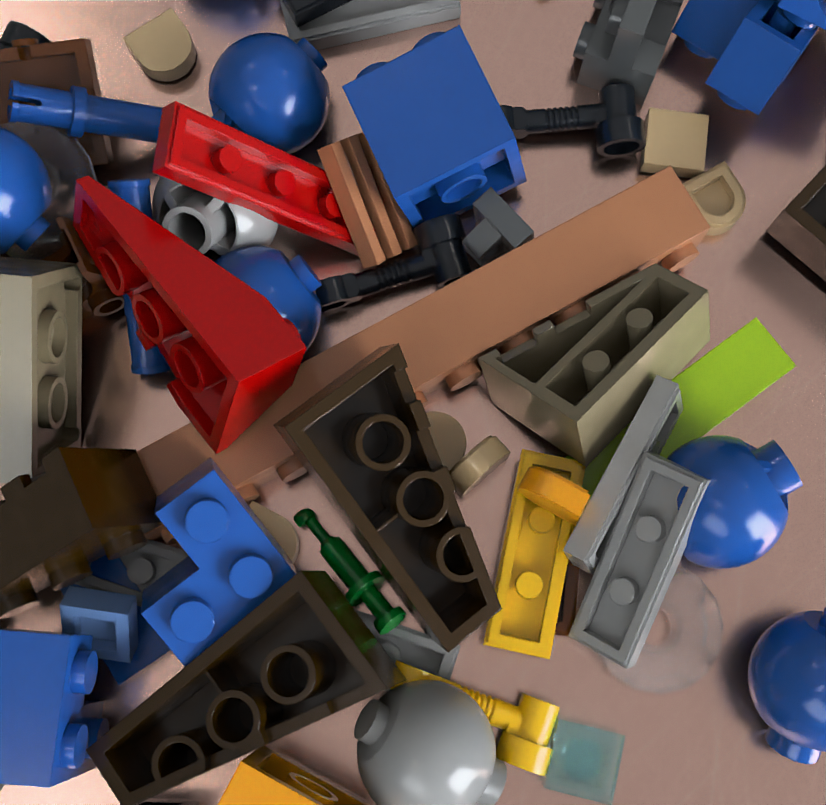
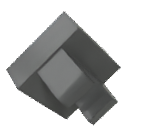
M492 187L472 203L478 225L464 238L463 244L467 247L465 251L480 267L491 262L501 252L505 251L508 253L534 239V231Z

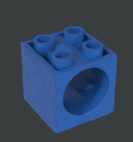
M460 25L447 32H434L423 37L415 44L412 50L389 62H377L367 66L357 75L355 80L342 86L395 201L414 228L438 216L446 214L460 215L472 209V203L490 187L500 195L527 181L516 137Z

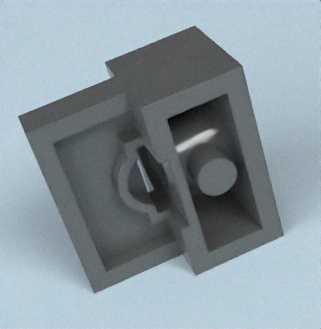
M594 0L593 7L600 9L601 13L596 24L585 21L573 53V57L583 60L577 83L598 91L613 84L623 83L632 85L634 87L635 103L643 106L683 0Z

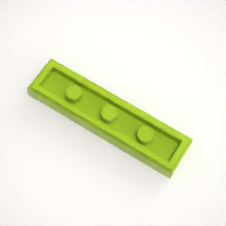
M757 317L671 380L679 384L683 411L660 456L667 458L683 444L704 436L796 367L795 363ZM631 422L585 468L582 487L588 490V494L591 496Z

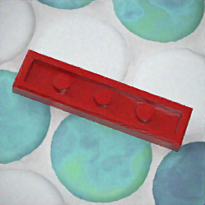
M177 101L163 107L152 168L153 173L224 202L250 209L273 222L358 256L324 169Z

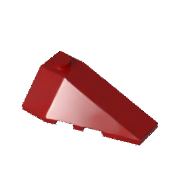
M90 176L76 179L73 226L111 292L117 296L124 294L129 296L132 302L133 314L139 326V329L135 332L146 351L158 346L176 377V380L171 381L166 386L179 408L215 454L225 450L293 385L307 346L302 342L299 331L289 319L283 318L265 296Z

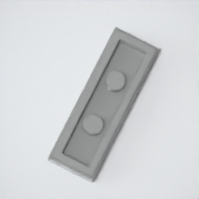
M656 375L563 549L572 565L592 575L594 574L644 453L653 452L660 455L683 411L681 391L678 383Z
M653 452L644 453L571 627L569 637L625 669L635 666L685 551L693 519L711 480ZM686 486L688 490L678 510L677 497L681 488Z

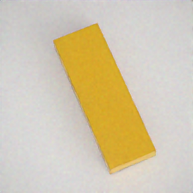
M522 449L494 582V590L502 609L486 622L482 644L550 659L568 564V557L563 552V549L575 525L534 504L520 494L517 488L528 468H533V466L552 471L582 487L586 467L573 459Z

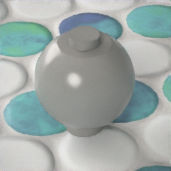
M160 176L153 194V220L212 261L242 247H270L278 229V223L250 209L224 202L163 176Z
M437 680L412 681L391 689L379 700H371L361 711L354 729V737L358 740L357 765L363 785L377 805H495L500 798L506 783L507 768L502 760L496 758V742L493 729L488 717L479 704L460 688Z

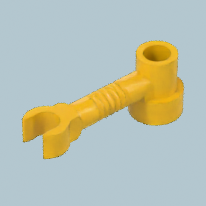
M396 660L395 665L407 680L391 687V689L417 680H437L460 688L479 704L488 717L491 726L502 729L496 748V758L541 776L546 775L554 750L548 747V743L560 707L524 693L521 694L518 706L498 698H492L490 695L486 696L485 693L474 692L471 688L462 687L461 684Z

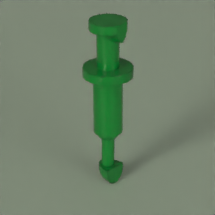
M304 508L297 512L293 517L295 523L299 528L308 526L320 541V554L349 589L345 598L351 606L364 603L376 618L373 621V625L380 635L386 634L398 626L405 618L406 612L401 606L393 608L378 590L385 580L380 571L375 570L369 573L340 537L330 536L317 521V515L313 510Z

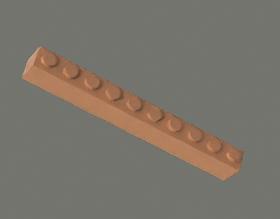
M670 165L300 364L293 385L225 450L215 454L193 424L189 423L138 450L137 454L156 497L211 457L246 503L250 504L251 501L256 500L260 496L257 488L269 481L280 477L282 482H288L307 473V470L274 427V424L379 347L399 343L408 366L405 370L416 398L421 400L423 407L428 404L425 396L445 385H448L451 391H455L479 378L483 372L478 358L494 349H497L500 355L534 338L533 328L548 320L554 326L586 310L585 301L655 263L672 272L684 267L700 254L697 246L711 227ZM164 524L144 534L148 540L159 542L164 539L166 545L177 543V540Z

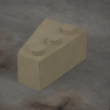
M656 263L585 301L586 310L554 326L548 320L533 328L534 338L500 355L498 350L494 349L479 357L478 360L492 404L587 467L633 420L656 375L672 380L710 341L709 290Z

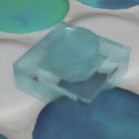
M557 717L549 746L552 752L546 775L543 776L542 786L545 789L612 805L625 735Z

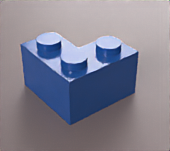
M689 0L672 33L684 39L685 46L694 54L703 58H715L718 60L705 84L717 90L719 98L724 103L735 109L750 110L759 115L790 73L820 27L817 26L814 30H807L793 24L784 16L783 9L777 7L778 0Z
M211 457L156 497V516L189 556L144 589L142 594L141 615L185 667L297 574L289 556Z
M0 629V784L51 788L95 769V764L86 752V749L109 731V722L107 718H102L104 701L84 699L85 694L92 692L98 673V655L96 651H91L93 635L24 629Z

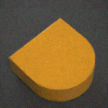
M538 466L528 468L517 488L520 494L534 504L575 526L591 496L588 494L589 491Z

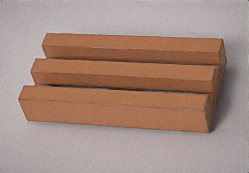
M363 132L317 149L364 269L385 262L386 259L401 254L403 250L418 245L409 220L395 201Z

